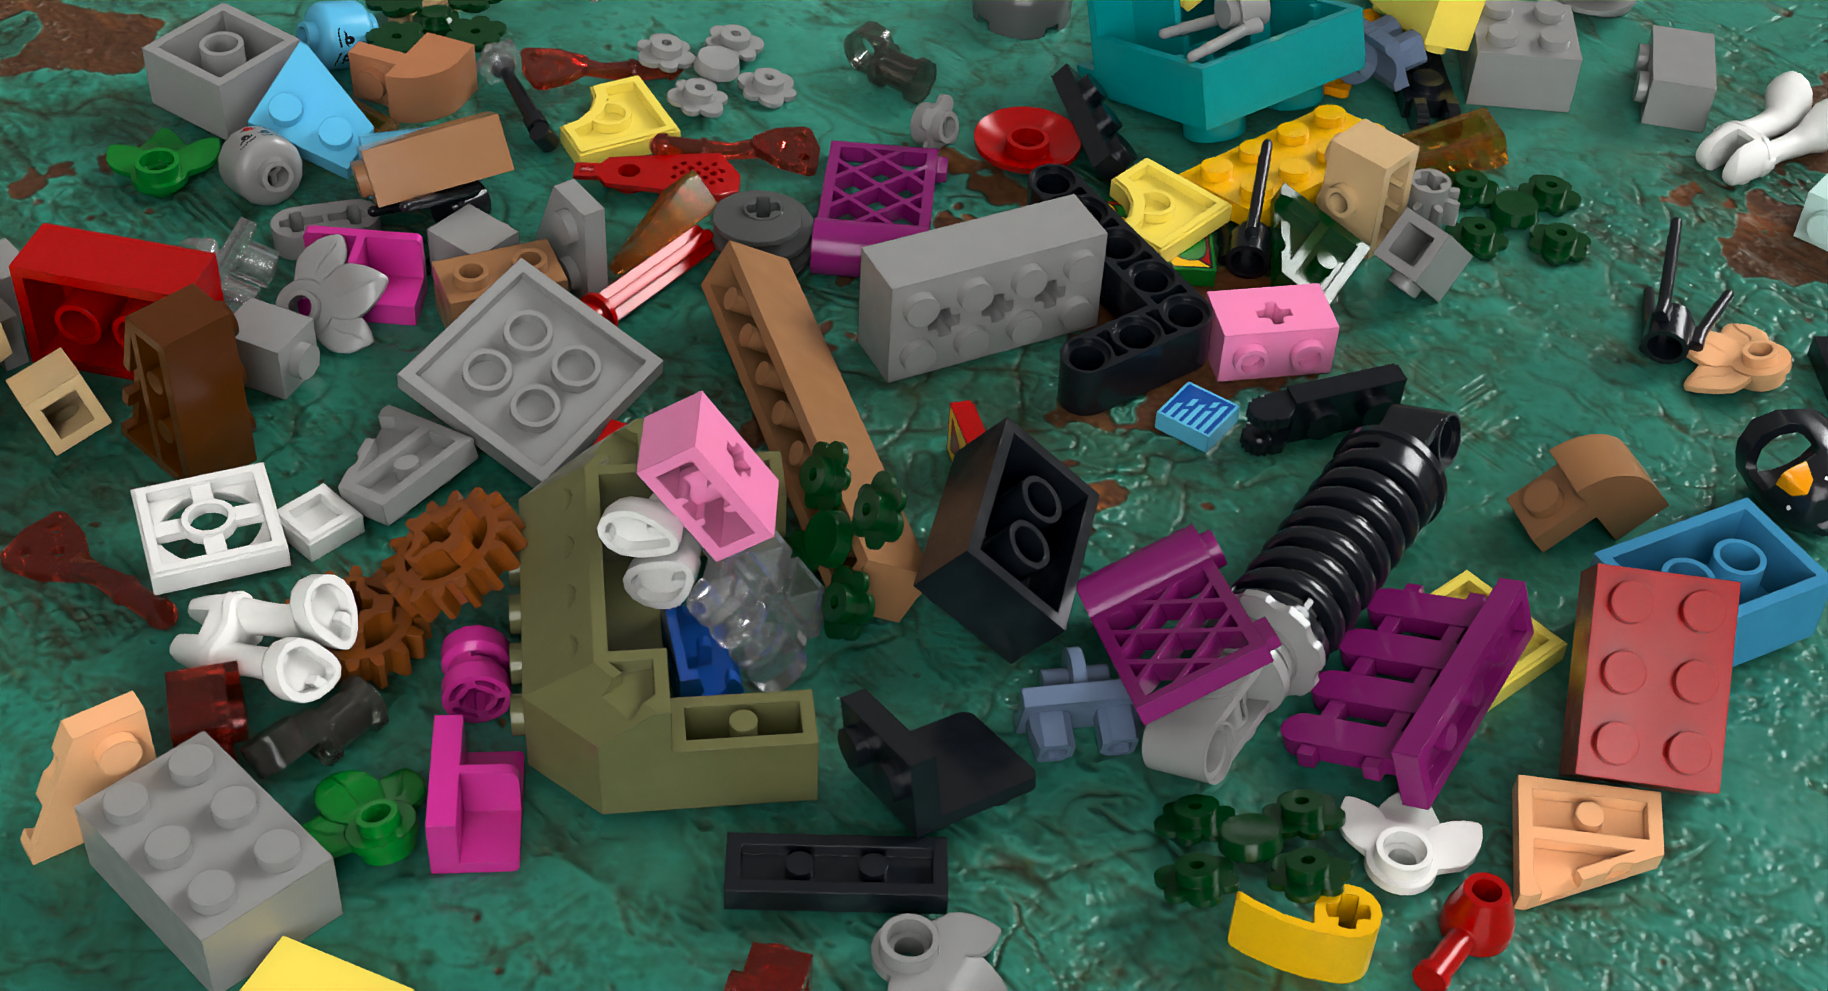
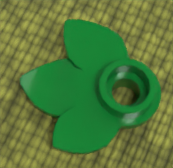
M164 127L140 147L121 144L109 145L106 153V162L113 172L131 178L132 185L137 191L152 197L163 198L175 194L185 186L190 176L206 171L214 166L218 161L221 145L217 137L197 140L186 145L175 133Z
M408 768L394 771L380 781L367 772L358 770L341 771L325 777L314 790V803L319 814L301 826L333 858L353 852L359 855L362 861L368 865L385 866L393 864L409 855L417 844L416 833L419 829V819L416 810L427 797L424 779L417 772Z

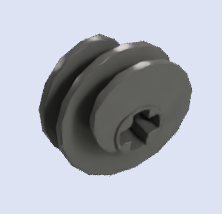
M749 190L734 193L720 200L713 209V243L720 253L728 241L731 240L788 259L795 274H798L810 262L813 218L806 207L792 197L773 191Z

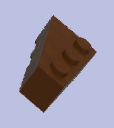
M193 283L125 317L123 365L129 372L134 370V383L123 388L122 400L128 407L133 405L131 418L121 422V434L175 480L247 466L257 460L252 434L256 431V422L247 406L244 385L248 383V376L239 359L235 338L239 334L237 319L227 304L220 300L215 301Z

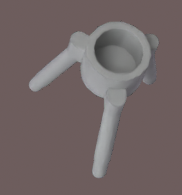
M1216 0L1213 15L1163 28L1158 32V36L1161 39H1167L1218 25L1223 29L1230 30L1190 51L1187 54V59L1190 62H1195L1245 36L1263 32L1264 26L1270 19V0Z

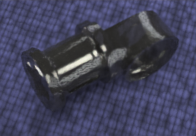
M866 22L848 34L844 40L843 46L848 61L856 70L866 74L869 82L880 88L885 86L901 92L905 99L914 104L922 102L929 95L936 80V64L924 57L916 59L902 53L899 45L894 43L891 34L879 23ZM863 38L873 46L875 50L873 56L867 51Z
M350 674L339 683V692L315 710L304 708L297 714L291 713L282 717L245 742L239 751L259 779L267 778L280 771L307 751L322 764L334 766L344 757L345 747L368 730L378 732L389 723L388 709L380 694L360 676Z

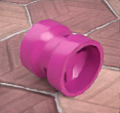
M475 625L454 630L444 639L441 645L442 672L445 674L441 682L443 708L449 715H463L464 722L469 723L488 722L499 718L508 710L510 694H512L511 678L507 673L510 668L509 641L503 633L491 627Z

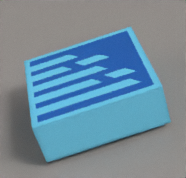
M1188 381L1157 411L1154 428L1207 453L1237 423L1240 406Z

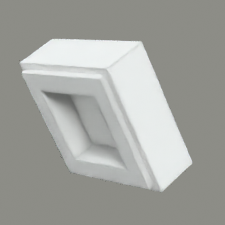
M324 483L277 509L286 541L311 562L365 532L363 515Z

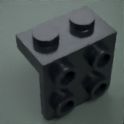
M866 689L840 698L843 728L838 730L837 737L841 753L848 764V768L917 838L931 832L943 830L950 824L994 806L1006 804L1011 799L1026 794L1036 787L1035 770L972 713L958 712L909 731Z

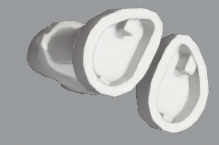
M1795 71L1785 72L1774 78L1767 86L1765 91V110L1750 119L1729 121L1719 125L1698 147L1696 161L1701 167L1710 171L1726 163L1722 172V179L1727 185L1734 186L1738 184L1744 185L1750 182V180L1766 176L1779 162L1810 153H1825L1828 151V98L1816 103L1812 108L1813 91L1809 81L1801 73ZM1782 135L1774 140H1769L1770 138H1773L1775 136Z
M654 492L649 499L629 496L620 498L609 505L599 521L597 531L599 538L607 548L623 556L635 557L623 577L626 592L635 601L654 609H671L680 606L690 595L697 580L701 565L702 545Z
M311 574L297 581L291 590L289 604H278L253 599L245 591L208 595L192 599L188 606V614L196 622L202 624L199 634H178L171 643L170 654L178 663L198 671L203 678L232 680L240 676H247L263 680L269 691L283 700L294 703H307L320 699L334 688L341 677L342 667L338 659L324 647L350 649L356 641L358 612L352 589L343 579L335 575ZM263 636L283 638L273 642L270 647L257 646L263 639Z

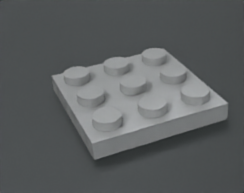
M520 258L397 374L399 389L457 432L474 438L477 447L534 488L588 449L596 441L611 419L617 420L662 374L663 360L523 258Z

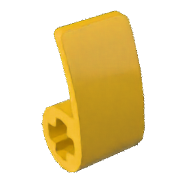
M1344 884L1345 890L1339 896L1326 897L1322 895L1315 903L1311 922L1283 914L1252 899L1243 892L1237 891L1228 928V943L1241 953L1273 968L1304 978L1335 984H1349L1361 979L1368 971L1383 914L1380 904L1372 894L1363 888L1350 884Z

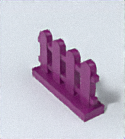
M1499 578L1487 598L1484 594L1471 592L1466 599L1424 593L1423 585L1407 583L1403 590L1394 588L1377 590L1370 605L1366 608L1369 622L1378 627L1377 630L1359 628L1345 633V637L1339 646L1342 663L1346 667L1351 668L1350 671L1329 670L1319 674V681L1311 690L1314 706L1323 712L1321 715L1301 713L1287 718L1280 728L1285 750L1297 756L1300 766L1315 768L1319 761L1360 768L1365 779L1381 781L1385 774L1395 775L1402 805L1429 810L1534 634L1525 581ZM1403 632H1410V633H1416V634H1422V635L1440 637L1441 640L1438 641V640H1432V639H1426V638H1420V637L1402 635V633H1403ZM1376 673L1413 679L1415 681L1407 683L1374 676ZM1348 716L1383 722L1387 723L1384 728L1346 721Z

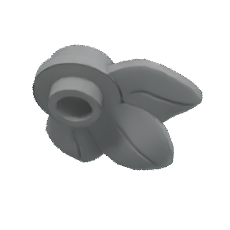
M340 234L322 237L304 249L296 262L294 281L287 284L280 291L276 298L275 306L295 312L297 302L303 298H308L311 302V312L308 317L313 318L316 339L332 352L350 354L374 344L373 334L362 316L369 312L380 300L389 283V278L368 266L346 263L347 247L345 239Z
M951 912L930 921L917 914H900L889 919L878 930L872 940L871 962L878 975L889 982L888 991H1008L1003 979L984 959L997 944L1001 936V928L979 916L963 912ZM903 953H911V954H914V955H916V956L908 957V956H903V955H900V954H903Z

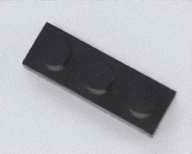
M1066 63L1051 78L1093 168L1111 183L1113 178L1134 166L1133 162L1138 157L1131 145L1118 134V131L1123 126L1115 113L1103 103L1108 98V95L1101 84L1089 73L1081 77Z
M727 832L724 909L947 914V837L917 838L907 836Z

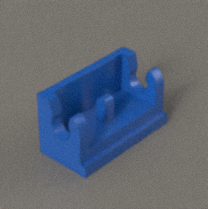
M710 581L705 585L704 593L706 600L701 605L686 607L683 605L685 602H683L680 606L671 609H660L663 647L667 648L668 671L674 698L745 693L727 617H722L720 591L717 585Z

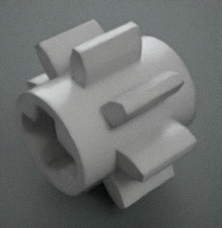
M1435 169L1416 170L1413 175L1407 207L1440 229L1442 223L1448 226H1455L1461 204L1458 202L1460 189L1451 187L1450 178L1441 171Z

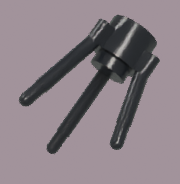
M1265 139L1261 145L1247 221L1242 222L1232 230L1231 235L1228 223L1217 229L1220 246L1218 263L1226 265L1232 274L1243 279H1256L1262 277L1268 270L1271 271V232L1264 223L1260 222L1273 143L1269 139Z
M476 180L380 208L374 205L368 208V214L371 217L430 207L432 217L438 223L467 204H471L481 211L490 214L491 200L484 185ZM430 257L425 260L427 276L431 274Z
M1674 217L1670 222L1657 306L1654 288L1647 286L1643 290V335L1639 351L1651 360L1662 364L1679 363L1686 358L1689 349L1697 352L1702 351L1708 333L1734 297L1732 290H1725L1698 326H1695L1691 313L1685 306L1672 303L1682 229V220L1679 217Z

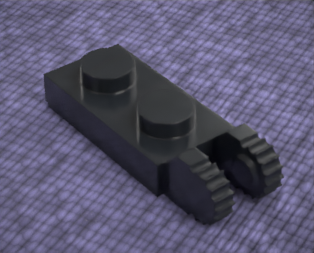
M1426 51L1427 62L1406 71L1409 86L1397 92L1393 91L1401 116L1406 118L1412 135H1426L1430 118H1438L1444 135L1458 136L1462 118L1458 99L1454 95L1440 54Z
M1392 363L1287 386L1286 390L1268 393L1264 397L1252 398V402L1248 403L1245 416L1248 418L1247 422L1251 424H1246V428L1242 429L1239 441L1242 443L1241 448H1244L1245 452H1249L1251 456L1257 455L1259 457L1263 455L1265 457L1266 454L1275 455L1282 453L1287 443L1310 438L1320 440L1334 433L1353 430L1366 425H1380L1390 406L1395 403H1401L1408 379L1399 365Z

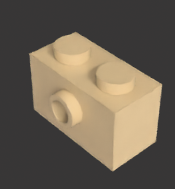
M1364 118L1348 130L1336 134L1329 142L1324 156L1327 162L1324 182L1318 192L1316 205L1320 210L1371 247L1364 256V259L1369 260L1374 256V251L1407 207L1420 147Z

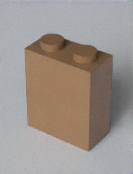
M490 111L358 146L357 151L360 159L350 162L359 194L362 198L372 196L373 202L378 208L515 170L499 115Z

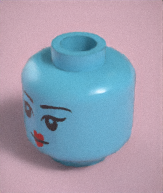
M355 0L320 1L308 7L303 21H300L297 25L296 37L300 39V42L309 46L327 70L350 68L348 51L358 41L367 43L365 34L371 29L379 28L374 15L367 12L365 7Z

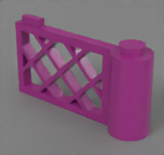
M831 140L817 218L815 217L813 224L810 259L811 274L860 278L862 247L929 231L935 182L946 183L949 157H939V149ZM845 161L863 162L864 164L853 167ZM901 166H915L919 168L907 171ZM881 174L889 178L881 183L872 179ZM854 186L860 191L849 195L842 190ZM906 190L914 194V196L907 199L897 195ZM879 202L885 208L874 211L867 206ZM849 214L856 219L841 220L836 218ZM904 218L914 225L894 224L893 222Z
M1192 523L1079 579L1076 588L1144 726L1274 662L1270 651L1282 646L1276 632L1265 616L1254 622L1251 621L1219 571L1220 568L1228 565L1212 531L1208 529L1198 534ZM1199 594V596H1198L1197 598H1195V599H1190V598H1192V597H1194V596H1196V595ZM1207 619H1220L1214 627L1201 628ZM1168 620H1180L1174 628L1162 629ZM1241 648L1223 658H1218L1224 649ZM1184 649H1197L1191 658L1178 659ZM1145 650H1157L1151 659H1139ZM1161 680H1174L1173 683L1153 692Z

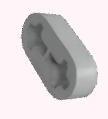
M350 199L283 209L271 219L270 228L275 252L282 258L297 260L305 249L303 234L307 226L315 225L383 231L381 216H369L368 208L376 204L363 199Z

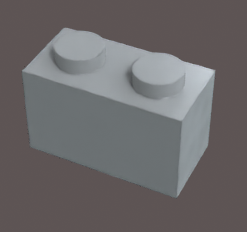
M1653 25L1648 43L1638 44L1633 64V74H1637L1633 101L1641 102V123L1703 133L1717 90L1715 34Z

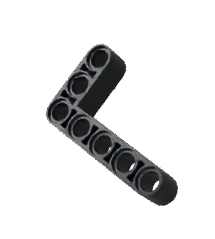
M1044 164L1033 169L1028 175L1027 206L1075 194L1106 230L1108 236L1099 303L1115 318V320L1069 339L1061 347L1057 400L1061 407L1069 413L1078 416L1099 414L1202 367L1208 356L1213 316L1212 307L1208 301L1075 171L1060 164Z

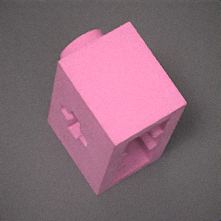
M1319 283L1206 292L1205 300L1212 307L1213 314L1207 358L1217 382L1331 372L1340 327Z
M699 391L644 417L636 473L665 506L679 518L683 526L716 562L774 537L779 480L703 391Z

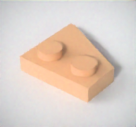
M133 690L60 721L51 747L54 753L53 760L43 771L36 791V796L42 804L41 812L35 828H24L20 838L22 847L32 865L84 843L74 806L156 759L146 712Z
M1518 774L1512 788L1514 909L1527 910L1656 869L1664 856L1661 792Z

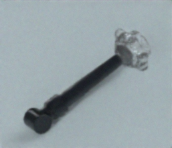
M511 39L499 43L486 44L480 58L476 62V69L485 77L490 85L501 82L505 83L523 116V123L530 133L529 136L542 152L549 153L553 151L559 144V137L549 127V123L543 113L537 110L517 77L520 68L526 60V56L517 49Z

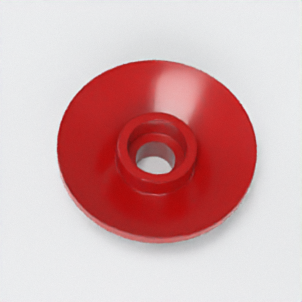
M1018 106L994 111L983 117L976 125L974 131V146L981 157L998 168L1015 173L1030 174L1033 169L1044 164L1068 166L1076 160L1081 151L1082 143L1073 123L1058 113L1037 107Z

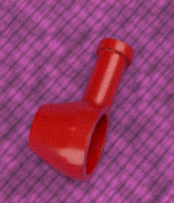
M1485 872L1474 873L1449 894L1442 906L1438 922L1443 939L1429 957L1421 960L1412 971L1413 980L1422 991H1446L1451 985L1452 976L1468 956L1492 957L1502 953L1509 946L1515 930V911L1509 886L1500 877Z

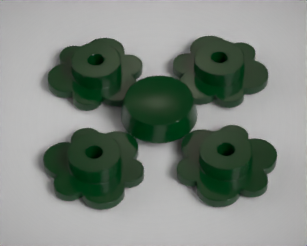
M365 0L366 7L369 10L382 11L385 16L390 18H402L415 13L412 18L413 22L400 24L395 21H389L384 23L382 28L371 29L365 34L366 42L407 53L428 32L474 44L475 53L484 52L501 43L500 37L507 33L506 24L501 21H490L486 16H476L471 20L459 19V13L455 10H462L466 13H480L487 10L490 4H496L502 0H448L449 6L430 5L424 7L422 0Z
M1464 169L1457 173H1445L1451 180V187L1460 189L1458 202L1461 203L1460 208L1471 209L1474 206L1490 208V215L1495 220L1492 221L1479 216L1463 217L1460 223H1456L1455 226L1447 225L1444 231L1450 234L1473 256L1489 260L1497 256L1498 250L1507 249L1509 240L1503 236V227L1512 229L1531 227L1529 233L1531 239L1529 240L1528 248L1532 252L1542 254V258L1546 262L1554 265H1563L1569 260L1573 262L1585 260L1586 251L1590 248L1591 239L1586 234L1577 232L1574 227L1565 223L1536 224L1539 212L1548 211L1552 215L1561 216L1566 213V210L1577 209L1580 206L1582 198L1578 193L1572 191V185L1569 182L1553 175L1536 174L1529 178L1528 183L1520 184L1518 190H1506L1498 193L1499 185L1492 180H1488L1486 175L1480 171Z
M819 441L814 445L812 455L803 463L800 469L799 480L805 491L804 501L806 507L815 510L819 509L820 511L812 516L806 531L795 530L790 538L781 537L776 542L770 562V583L773 588L779 589V599L783 605L795 606L800 602L803 594L809 595L813 592L816 584L814 573L819 568V565L827 569L836 568L831 578V584L824 591L821 601L822 613L825 617L824 631L830 639L840 640L844 638L847 641H856L861 635L862 625L867 624L874 615L875 600L868 591L870 584L868 574L863 571H854L852 567L841 565L850 552L854 533L858 537L865 538L867 548L872 550H879L885 542L893 543L900 538L904 528V519L901 512L906 506L907 497L903 489L897 488L896 477L892 472L879 471L873 477L871 484L866 483L860 487L854 504L851 524L848 515L844 511L838 510L842 501V491L847 490L851 483V472L846 468L849 460L848 447L845 443L833 441L830 444Z
M1296 789L1282 793L1278 796L1277 803H1271L1262 808V814L1245 813L1236 815L1232 807L1220 806L1219 801L1212 796L1201 794L1183 796L1177 801L1164 805L1163 815H1160L1154 821L1155 833L1164 838H1176V841L1184 846L1197 845L1202 840L1218 842V849L1225 857L1213 856L1203 852L1185 854L1179 857L1175 864L1162 866L1155 871V885L1164 890V898L1170 903L1180 904L1188 901L1189 904L1198 908H1210L1220 904L1224 899V894L1234 893L1240 887L1239 877L1234 874V864L1232 861L1238 864L1241 862L1255 864L1271 860V873L1267 876V885L1271 890L1284 891L1285 897L1291 902L1307 904L1317 901L1322 895L1326 897L1339 896L1345 890L1344 882L1348 881L1353 874L1352 864L1348 860L1340 857H1330L1324 850L1314 847H1303L1289 853H1279L1284 847L1283 839H1291L1297 836L1305 840L1320 839L1325 835V831L1337 830L1343 827L1346 823V814L1343 809L1334 805L1333 797L1319 794L1309 789Z

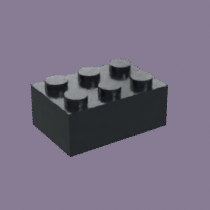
M1007 416L955 453L913 586L973 633L981 642L1012 664L1066 631L1100 494Z

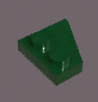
M1285 182L1270 201L1271 287L1319 283L1330 305L1371 247Z

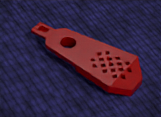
M721 153L609 157L602 163L576 162L573 172V179L597 180L604 187L615 188L621 193L653 192L659 193V198L713 204L719 203L720 200L734 193H739L741 187V175Z

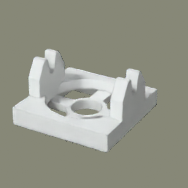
M264 462L130 490L155 596L291 566L289 548ZM224 500L243 503L244 505L232 507L231 504ZM186 508L181 518L167 521L177 512ZM206 513H219L228 517L223 525L212 530L203 531L190 526L194 519ZM260 523L261 529L250 545L227 549L225 540L233 535L236 528ZM187 538L193 543L204 545L206 555L182 559L165 550L161 544Z

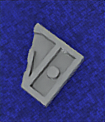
M575 179L553 186L534 241L548 239L568 279V292L571 291L580 300L585 294L589 292L598 293L608 286L605 208Z
M388 404L378 415L381 425L376 439L365 438L357 452V462L347 469L339 483L340 496L363 516L389 526L397 519L405 516L413 507L442 485L450 482L454 476L478 459L474 438Z

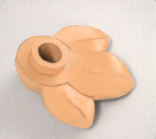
M1736 323L1727 324L1720 333L1714 331L1708 333L1702 351L1697 352L1689 349L1686 357L1698 364V366L1687 377L1683 386L1685 391L1704 394H1731L1743 388L1756 392L1770 391L1780 387L1785 382L1786 375L1792 367V356L1788 349L1769 340L1767 333L1754 326Z

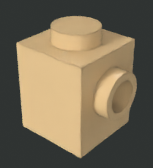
M61 347L5 380L56 456L112 423V420Z

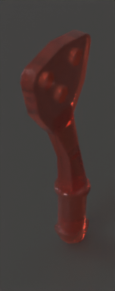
M523 48L520 57L523 76L535 89L543 91L569 85L583 76L619 80L638 75L643 81L666 78L670 81L677 79L683 72L681 68H678L674 73H667L659 67H645L634 58L622 62L603 63L590 60L582 54L555 48Z
M806 127L774 128L754 135L752 139L733 143L710 141L706 137L701 139L668 136V133H659L649 142V148L653 155L721 153L726 160L760 158L779 169L805 176H814L816 174L820 155V147L813 131Z
M55 511L24 528L0 554V561L4 570L37 582H83L95 585L111 597L114 604L124 605L147 620V624L157 630H168L179 620L176 605L167 597L163 599L158 595L155 596L154 592L139 583L137 577L105 567L91 558L85 533L66 512ZM57 554H63L59 557H53Z

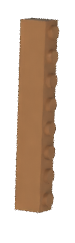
M729 240L702 282L701 287L769 451H781L786 492L801 529L806 531L812 516L820 511L819 509L815 510L806 507L804 501L805 491L799 480L800 469L803 463L812 455L813 447L819 441L829 444L833 441L845 443L848 447L849 460L846 468L851 472V483L847 490L842 491V501L838 510L844 511L852 524L853 509L858 491L863 484H871L873 477L879 471H885L789 260ZM904 511L901 512L904 519V528L897 541L893 543L885 542L881 549L872 550L867 548L865 538L858 537L854 533L850 552L841 565L849 566L854 571H863L868 574L870 580L868 591L875 600L873 617L897 623L900 622L915 600L922 594L913 585L923 553ZM819 565L818 570L827 588L831 584V578L836 568L827 569Z

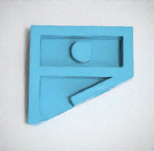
M302 42L298 43L247 122L248 127L261 126L276 132L297 148L301 158L349 180L353 173L350 162L360 159L357 151L359 146L358 135L374 133V126L309 46Z

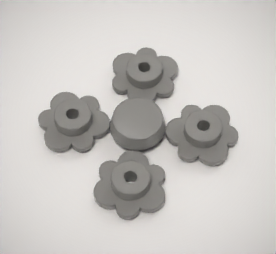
M735 24L713 26L710 29L709 37L705 40L706 47L699 50L696 59L690 52V45L671 34L657 33L653 34L649 40L643 39L637 42L638 61L643 66L649 68L659 67L667 73H674L678 68L688 69L694 67V70L703 77L678 80L675 88L667 92V101L675 107H680L685 115L697 116L701 114L709 118L721 116L724 105L727 104L728 96L722 91H717L718 88L714 82H729L737 77V84L743 89V97L750 101H759L761 105L767 108H779L783 105L784 101L791 102L796 98V91L793 89L794 80L789 75L783 74L778 70L759 68L754 73L744 72L740 74L739 59L746 62L754 61L756 54L761 53L764 49L763 40L751 35L750 31L743 26Z

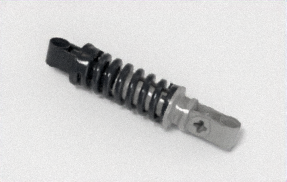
M1395 403L1390 406L1380 425L1358 427L1341 440L1334 451L1332 460L1327 463L1322 474L1313 481L1306 495L1295 504L1291 514L1280 523L1276 533L1266 541L1260 554L1248 564L1244 574L1231 586L1233 593L1251 621L1254 622L1265 616L1276 632L1282 646L1270 651L1274 662L1147 724L1142 739V758L1144 764L1149 769L1216 785L1225 778L1232 761L1246 742L1254 736L1257 727L1268 713L1276 710L1286 696H1303L1316 686L1319 681L1318 676L1324 669L1329 655L1339 648L1345 633L1354 627L1361 612L1370 605L1376 591L1385 584L1391 570L1400 563L1405 551L1413 545L1420 531L1437 517L1445 505L1448 485L1444 470L1454 462L1459 451L1462 434L1461 420L1456 412ZM1209 619L1204 628L1214 627L1220 619ZM1241 648L1224 649L1218 658H1223Z

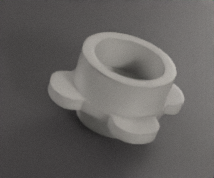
M939 95L936 103L923 102L919 104L911 118L910 130L914 141L917 144L923 145V148L939 149L938 154L947 143L953 144L959 135V121L957 115L952 112L954 101L950 95Z

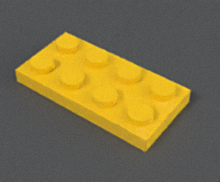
M1331 104L1316 107L1314 111L1291 122L1282 123L1276 129L1254 139L1246 140L1227 152L1205 159L1201 164L1178 175L1231 204L1230 220L1240 225L1248 219L1262 142L1265 139L1271 140L1273 143L1271 163L1260 222L1269 227L1271 226L1270 201L1284 182L1312 204H1316L1318 192L1324 182L1327 166L1324 156L1329 142L1336 134L1348 130L1362 119L1347 113L1340 106Z

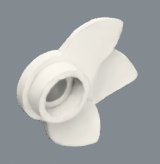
M1400 791L1386 799L1379 808L1351 796H1346L1341 805V809L1346 814V823L1343 827L1339 828L1342 836L1352 847L1365 856L1364 867L1369 878L1377 886L1390 893L1398 895L1422 893L1434 883L1436 875L1461 872L1468 868L1474 862L1481 848L1483 830L1480 823L1473 821L1440 823L1432 806L1429 810L1402 805Z

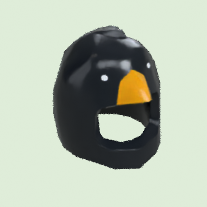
M1808 408L1774 410L1752 419L1738 438L1735 450L1736 468L1751 493L1766 514L1782 527L1796 532H1811L1821 537L1828 536V418L1823 413ZM1798 432L1804 435L1811 443L1808 449L1791 462L1772 470L1758 471L1756 463L1761 450L1776 437Z

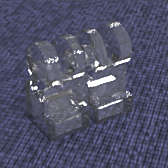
M776 529L773 538L718 562L702 547L701 551L708 560L703 577L694 585L687 598L688 611L701 625L709 627V632L713 639L721 647L728 649L730 658L739 668L747 670L749 679L761 692L783 691L802 675L807 666L808 656L804 649L807 639L819 636L824 619L821 606L822 597L826 589L799 557L791 558L792 548Z

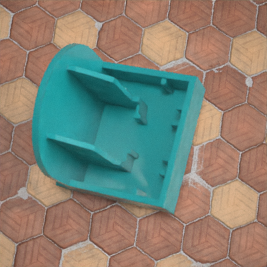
M1087 0L1093 59L1077 64L1078 74L1081 77H1084L1087 73L1091 74L1104 88L1108 99L1182 123L1183 136L1190 141L1199 143L1223 142L1239 137L1246 131V115L1263 108L1294 111L1313 107L1324 100V84L1366 68L1363 7L1337 0H1270V19L1264 26L1263 32L1245 36L1206 57L1204 56L1195 62H1190L1187 59V54L1190 51L1230 30L1223 29L1218 25L1167 39H1161L1158 36V32L1163 28L1213 15L1216 0H1202L1189 12L1180 6V0Z

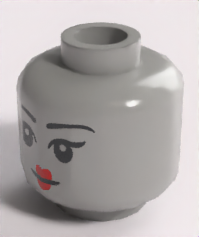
M249 126L235 131L223 143L218 156V170L224 183L236 194L251 203L270 206L287 200L296 191L303 176V161L297 148L286 138L261 126Z

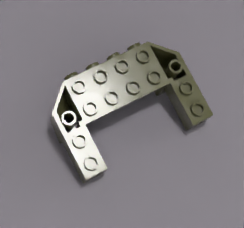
M644 418L634 419L586 449L519 498V517L526 526L521 531V534L527 540V546L513 553L521 564L518 569L509 571L510 587L520 586V593L509 594L511 635L521 634V642L509 643L511 684H522V693L510 694V717L512 737L526 736L528 765L601 814L817 800L819 739L812 689L670 698L667 648H663L660 609L644 606L630 597L624 589L623 577L635 557L623 556L607 548L599 538L597 531L599 521L609 505L620 498L629 496L649 499L653 493L636 473ZM781 451L755 452L779 480L775 535L773 538L736 554L773 552L776 542L781 537H786V487ZM702 547L701 556H711Z

